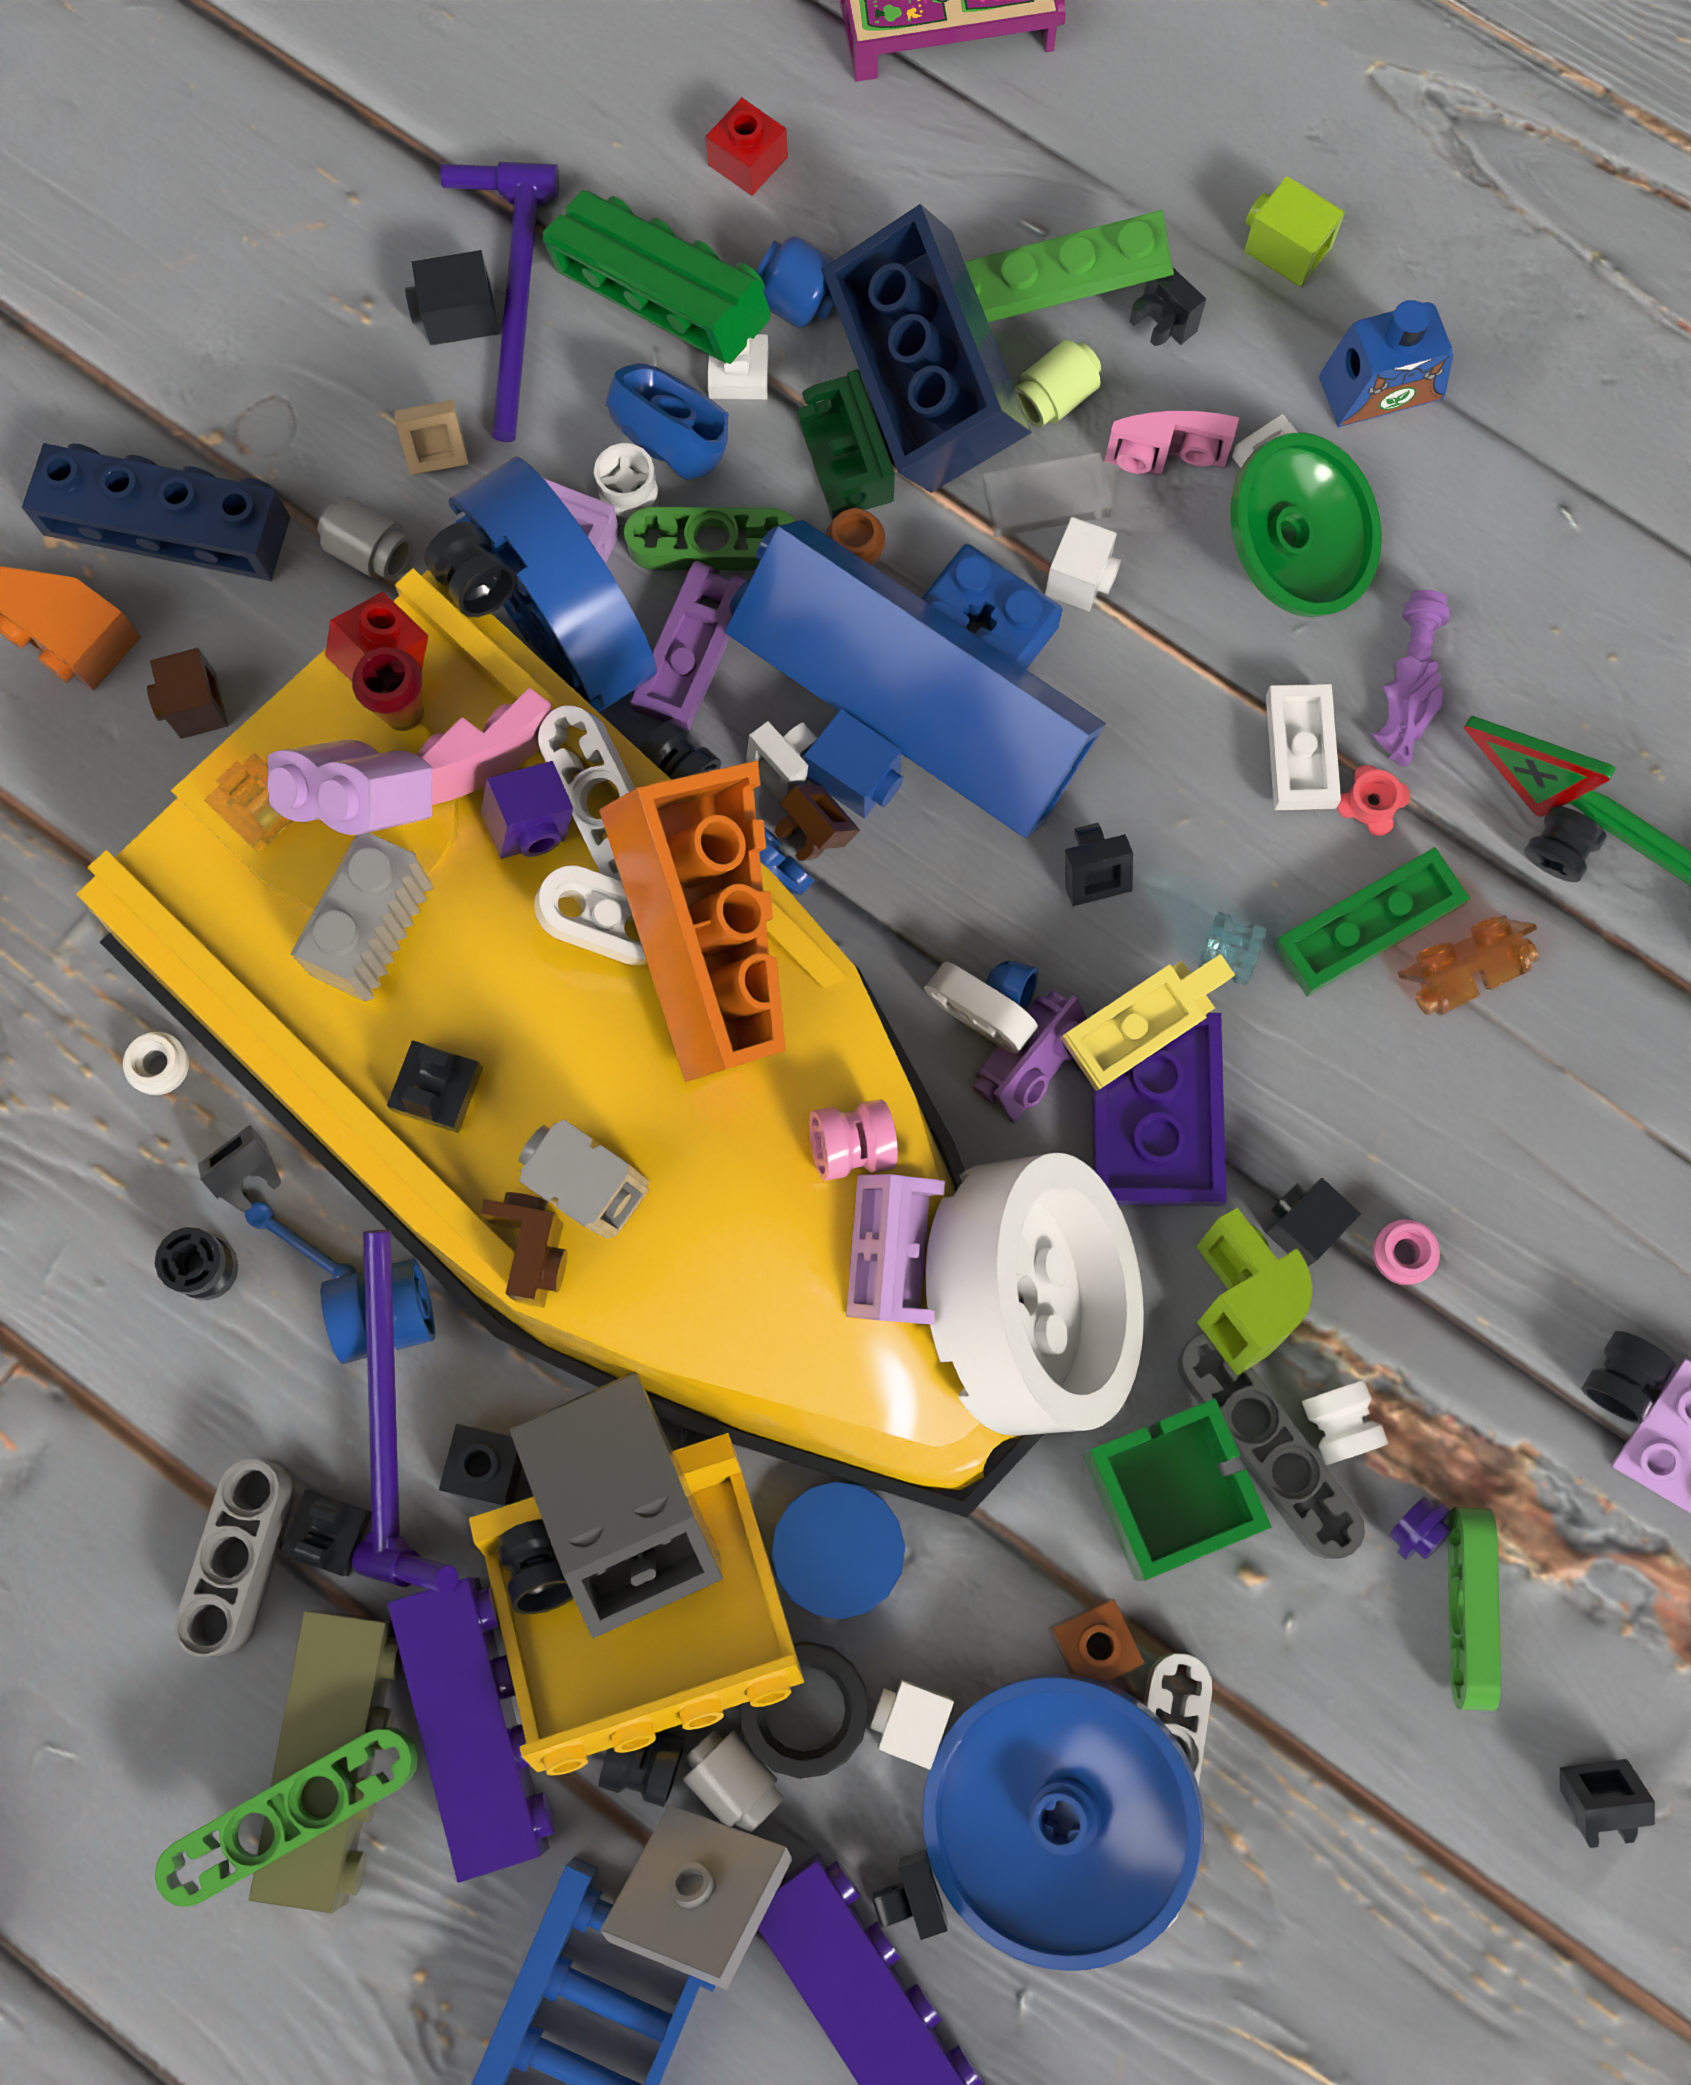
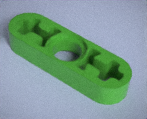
M645 507L637 510L628 518L624 528V536L630 558L638 566L645 569L690 570L692 564L695 561H699L713 566L714 570L756 571L760 560L756 558V552L767 531L780 525L795 522V520L789 513L778 508ZM708 527L721 528L729 535L727 544L717 551L701 549L696 544L695 539L700 531ZM678 528H684L686 549H679ZM651 529L659 530L661 538H658L657 547L654 548L645 547L644 539L648 536V530ZM738 529H746L747 538L745 540L747 550H739Z
M1453 1507L1448 1521V1527L1452 1529V1532L1447 1537L1450 1684L1452 1697L1456 1708L1459 1710L1496 1711L1501 1696L1498 1535L1496 1520L1492 1510L1489 1508Z

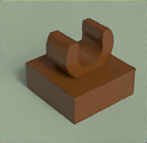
M822 785L795 786L779 803L790 816H786L779 821L774 833L778 838H786L792 836L800 827L805 832L806 843L797 852L795 857L798 861H810L819 857L824 849L845 847L860 829Z

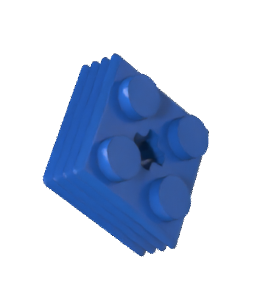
M964 544L921 598L967 630L970 622L977 623L981 621L990 625L989 630L982 627L973 634L1025 669L1029 667L1059 628L1063 611L1060 604L970 544Z

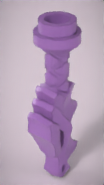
M1434 590L1414 591L1411 593L1410 601L1404 604L1402 617L1411 626V641L1408 644L1407 656L1394 663L1396 668L1395 679L1389 684L1382 685L1388 702L1387 723L1379 732L1371 734L1391 754L1388 759L1393 760L1402 767L1408 766L1413 759L1412 748L1414 740H1419L1430 720L1442 708L1444 690L1442 687L1438 688L1442 677L1437 673L1439 664L1436 660L1433 661L1431 659L1436 629L1449 622L1450 608L1447 606V596Z

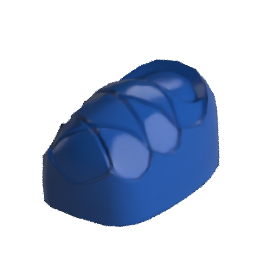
M637 363L625 366L615 372L605 406L608 407L613 422L629 440L643 448L650 457L659 461H666L679 476L686 480L707 476L715 469L723 458L728 441L729 413L700 391L657 367Z

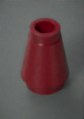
M381 647L366 653L358 662L353 673L352 688L355 697L365 708L386 722L391 728L398 731L413 729L421 722L424 715L422 672L419 664L410 654L395 648Z

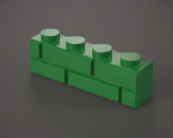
M582 190L566 207V214H559L543 231L542 240L558 273L725 364H731L746 348L747 340L749 338L754 339L770 321L771 312L763 292L765 285L754 269L745 263H738L733 267L720 260L712 248L700 240H695L692 244L676 237L672 229L658 218H652L647 222L635 216L627 204L615 196L605 200L589 191Z

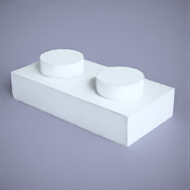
M1332 684L1270 686L1266 694L1274 810L1336 809L1341 801Z

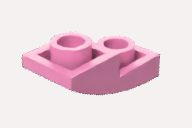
M1162 411L1116 420L1113 422L1104 462L1117 464L1121 469L1135 474L1151 472L1162 475L1167 455L1180 457L1186 463L1194 466L1206 467L1213 465L1225 468L1234 441L1239 417L1201 411Z
M528 688L512 705L505 703L498 707L489 717L483 732L461 717L445 734L436 733L424 743L417 756L424 759L432 767V805L472 793L484 787L487 778L511 772L533 756L540 749L538 743L539 728L544 718L551 712V703Z

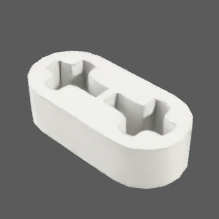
M943 962L924 986L927 995L944 1011L1013 1054H1019L1038 1030L1035 1020L1022 1007L950 962Z

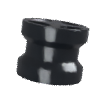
M1553 806L1544 817V831L1540 836L1530 839L1524 849V853L1535 866L1544 872L1567 882H1579L1587 870L1585 860L1590 852L1600 850L1607 835L1595 821L1586 815L1564 806Z

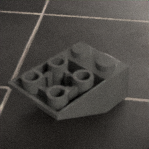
M636 1372L623 1376L509 1429L563 1576L593 1639L723 1579L720 1553Z

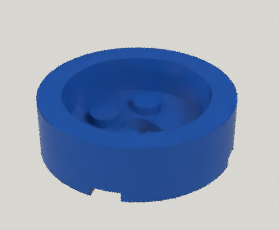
M514 457L449 498V506L456 515L461 512L465 513V516L455 523L465 521L473 522L479 526L491 542L493 547L492 553L501 555L515 571L517 577L515 590L502 606L525 641L530 640L545 662L549 661L547 665L596 711L602 712L656 676L657 667L652 650L619 585L571 512L531 465L520 457Z

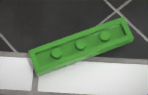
M1163 210L965 262L988 322L1174 275Z

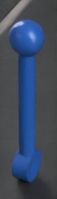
M255 1202L246 1211V1221L256 1229L267 1228L330 1273L332 1279L357 1273L353 1265L337 1263L275 1219L273 1210L267 1204Z

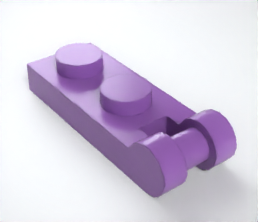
M695 561L692 564L653 650L657 674L636 689L631 699V706L634 712L663 723L675 719L690 731L731 638L724 633L734 614L729 610L731 600L739 587L748 579L734 575L730 580L714 574L713 566L699 561ZM706 597L721 602L718 610L706 607L700 603Z

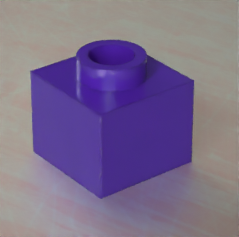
M553 761L487 778L481 814L500 859L520 853L527 857L539 856L551 851L560 842L565 841L573 806Z

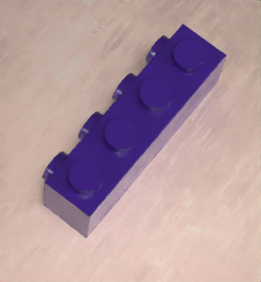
M467 1577L458 1580L455 1588L446 1594L426 1590L387 1602L457 1883L540 1857L550 1848L547 1836L555 1834V1822L546 1793H535L529 1770L530 1765L521 1756L519 1746L526 1744L522 1724H517L511 1697L516 1695L507 1655H499L493 1629L500 1627L492 1588L482 1589L479 1577Z

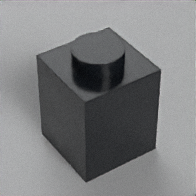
M482 250L411 261L415 286L405 288L408 309L413 324L423 323L430 345L499 334L491 281Z

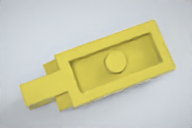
M1221 954L1192 973L1183 961H1180L1173 967L1169 964L1065 1033L1060 1039L1097 1092L1206 1019V1014L1215 1009L1207 994L1227 982L1235 974Z

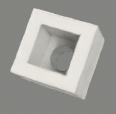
M1071 517L1050 567L1045 595L1090 612L1097 592L1109 594L1121 563V559L1112 556L1117 533Z
M900 1679L896 1693L883 1688L870 1725V1729L881 1733L877 1744L878 1750L931 1770L954 1704L953 1699L904 1679Z

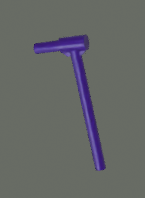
M499 161L498 166L442 164V188L498 190L499 195H502L510 204H514L492 437L495 440L513 442L516 439L537 206L545 205L553 198L558 197V165Z
M391 1230L364 1231L372 1532H369L364 1541L355 1548L352 1564L354 1570L359 1575L400 1587L415 1585L446 1594L451 1592L458 1582L457 1570L451 1565L421 1558L416 1551L410 1549L404 1536L400 1535Z

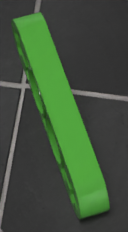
M383 1727L367 1732L179 1839L162 1852L156 1863L155 1881L157 1890L166 1901L175 1906L190 1907L199 1904L401 1789L411 1780L417 1769L418 1753L414 1741L407 1733L393 1727ZM376 1741L383 1750L395 1747L400 1755V1759L391 1766L395 1777L389 1781L387 1775L384 1772H380L355 1784L364 1793V1798L357 1801L353 1780L347 1771L340 1766L339 1761L346 1757L348 1770L352 1771L375 1757L372 1745ZM315 1776L326 1777L337 1787L339 1795L338 1804L334 1812L326 1818H316L308 1814L303 1807L301 1799L302 1790L306 1783ZM249 1813L265 1815L274 1827V1841L270 1849L261 1855L247 1852L239 1842V1826L243 1818ZM217 1830L219 1831L220 1843L213 1837V1833ZM221 1847L222 1853L227 1860L201 1873L199 1883L202 1888L200 1890L194 1881L181 1884L176 1872L185 1866V1858L182 1853L186 1852V1855L193 1860ZM229 1862L236 1868V1871L232 1874L229 1871Z

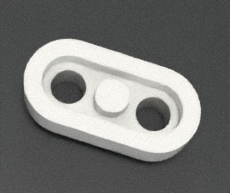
M580 866L561 867L547 876L537 891L534 902L537 920L547 933L562 941L626 964H647L641 941L630 939L624 929L625 923L634 921L622 881ZM563 897L574 899L580 906V916L568 917L564 915L558 907V899Z

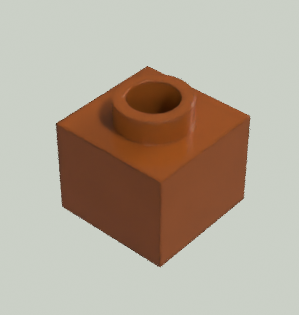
M1106 1599L1048 1627L1064 1663L1072 1675L1089 1677L1106 1683L1145 1664L1115 1599ZM1097 1632L1104 1633L1111 1643L1109 1654L1100 1660L1093 1659L1088 1654L1086 1648L1089 1637Z

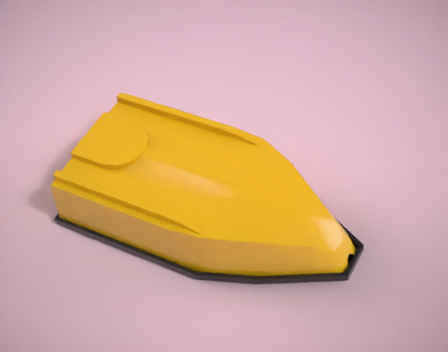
M412 568L395 584L399 596L393 601L429 635L421 671L424 715L421 722L413 729L398 731L391 728L386 722L365 708L355 697L352 682L325 656V648L171 790L177 799L118 855L114 857L105 850L87 867L95 876L76 895L109 931L99 943L387 1230H391V1234L495 1338L598 1388L632 1372H636L656 1415L682 1429L710 1438L728 1433L733 1445L967 1518L1044 1434L1003 1435L992 1431L975 1419L958 1398V1395L965 1387L958 1376L953 1361L940 1362L930 1324L846 1317L857 1175L893 1174L945 1181L944 1195L929 1196L921 1309H928L926 1297V1257L932 1223L942 1198L954 1196L962 1184L959 1175L965 1172L955 1142L860 969L848 959L766 866L761 863L763 891H771L773 919L766 923L769 955L777 958L786 1051L687 1082L684 1081L648 964H626L562 941L547 933L537 920L534 909L535 897L540 886L550 873L565 866H580L600 873L573 816L570 819L565 841L560 842L551 851L534 857H527L520 853L500 859L481 814L485 786L456 799L432 805V817L429 819L369 832L414 853L433 886L432 890L424 892L427 901L418 904L420 913L411 916L414 925L405 928L407 938L398 940L401 950L392 952L394 962L385 965L388 974L378 977L381 986L372 989L374 999L363 1001L312 977L294 959V956L290 955L356 835L337 832L327 826L321 819L297 822L277 813L269 805L267 788L268 755L273 752L353 739L366 743L378 753L406 751L418 755L424 743L436 733L445 734L461 717L483 732L486 722L498 707L505 703L512 705L530 688L551 703V711L562 706H576L596 716L604 724L635 788L671 780L495 616L490 613L478 618L467 617L460 612L451 600L448 593L449 586L439 583L429 570L420 575ZM571 724L565 728L568 740L560 745L561 749L575 753L580 758L584 769L604 765V760L597 765L585 758L579 745V739L587 734V730L582 731ZM539 749L533 756L512 771L546 763L541 750ZM579 773L573 774V779H574ZM612 781L599 782L588 793L587 808L595 819H602L599 809L620 798L618 788ZM606 833L602 835L603 841L607 838ZM569 897L558 899V907L564 915L568 917L580 916V906L574 899ZM626 922L624 929L627 936L634 941H640L635 922ZM412 1040L478 1061L483 1067L459 1133L392 1112L387 1107ZM884 1100L891 1112L896 1132V1167L892 1170L871 1173L864 1167L851 1169L844 1178L823 1181L816 1169L810 1143L809 1119L813 1110L835 1107L844 1113L855 1111L862 1102ZM566 1120L648 1179L649 1191L619 1234L610 1239H606L587 1229L558 1209L556 1205L548 1202L546 1211L554 1212L564 1224L558 1247L567 1249V1264L563 1282L559 1292L548 1291L545 1308L516 1303L505 1293L520 1230L490 1224L480 1215L483 1200L503 1203L506 1192H516L542 1198L520 1182V1171L524 1165L519 1162V1156L525 1144L537 1129L543 1125L551 1129L554 1123Z

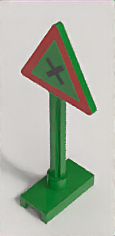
M1470 716L1464 726V730L1535 815L1543 817L1553 806L1571 804L1595 821L1601 828L1691 886L1690 850L1608 796L1594 791L1595 788L1610 781L1616 770L1613 765L1487 720Z

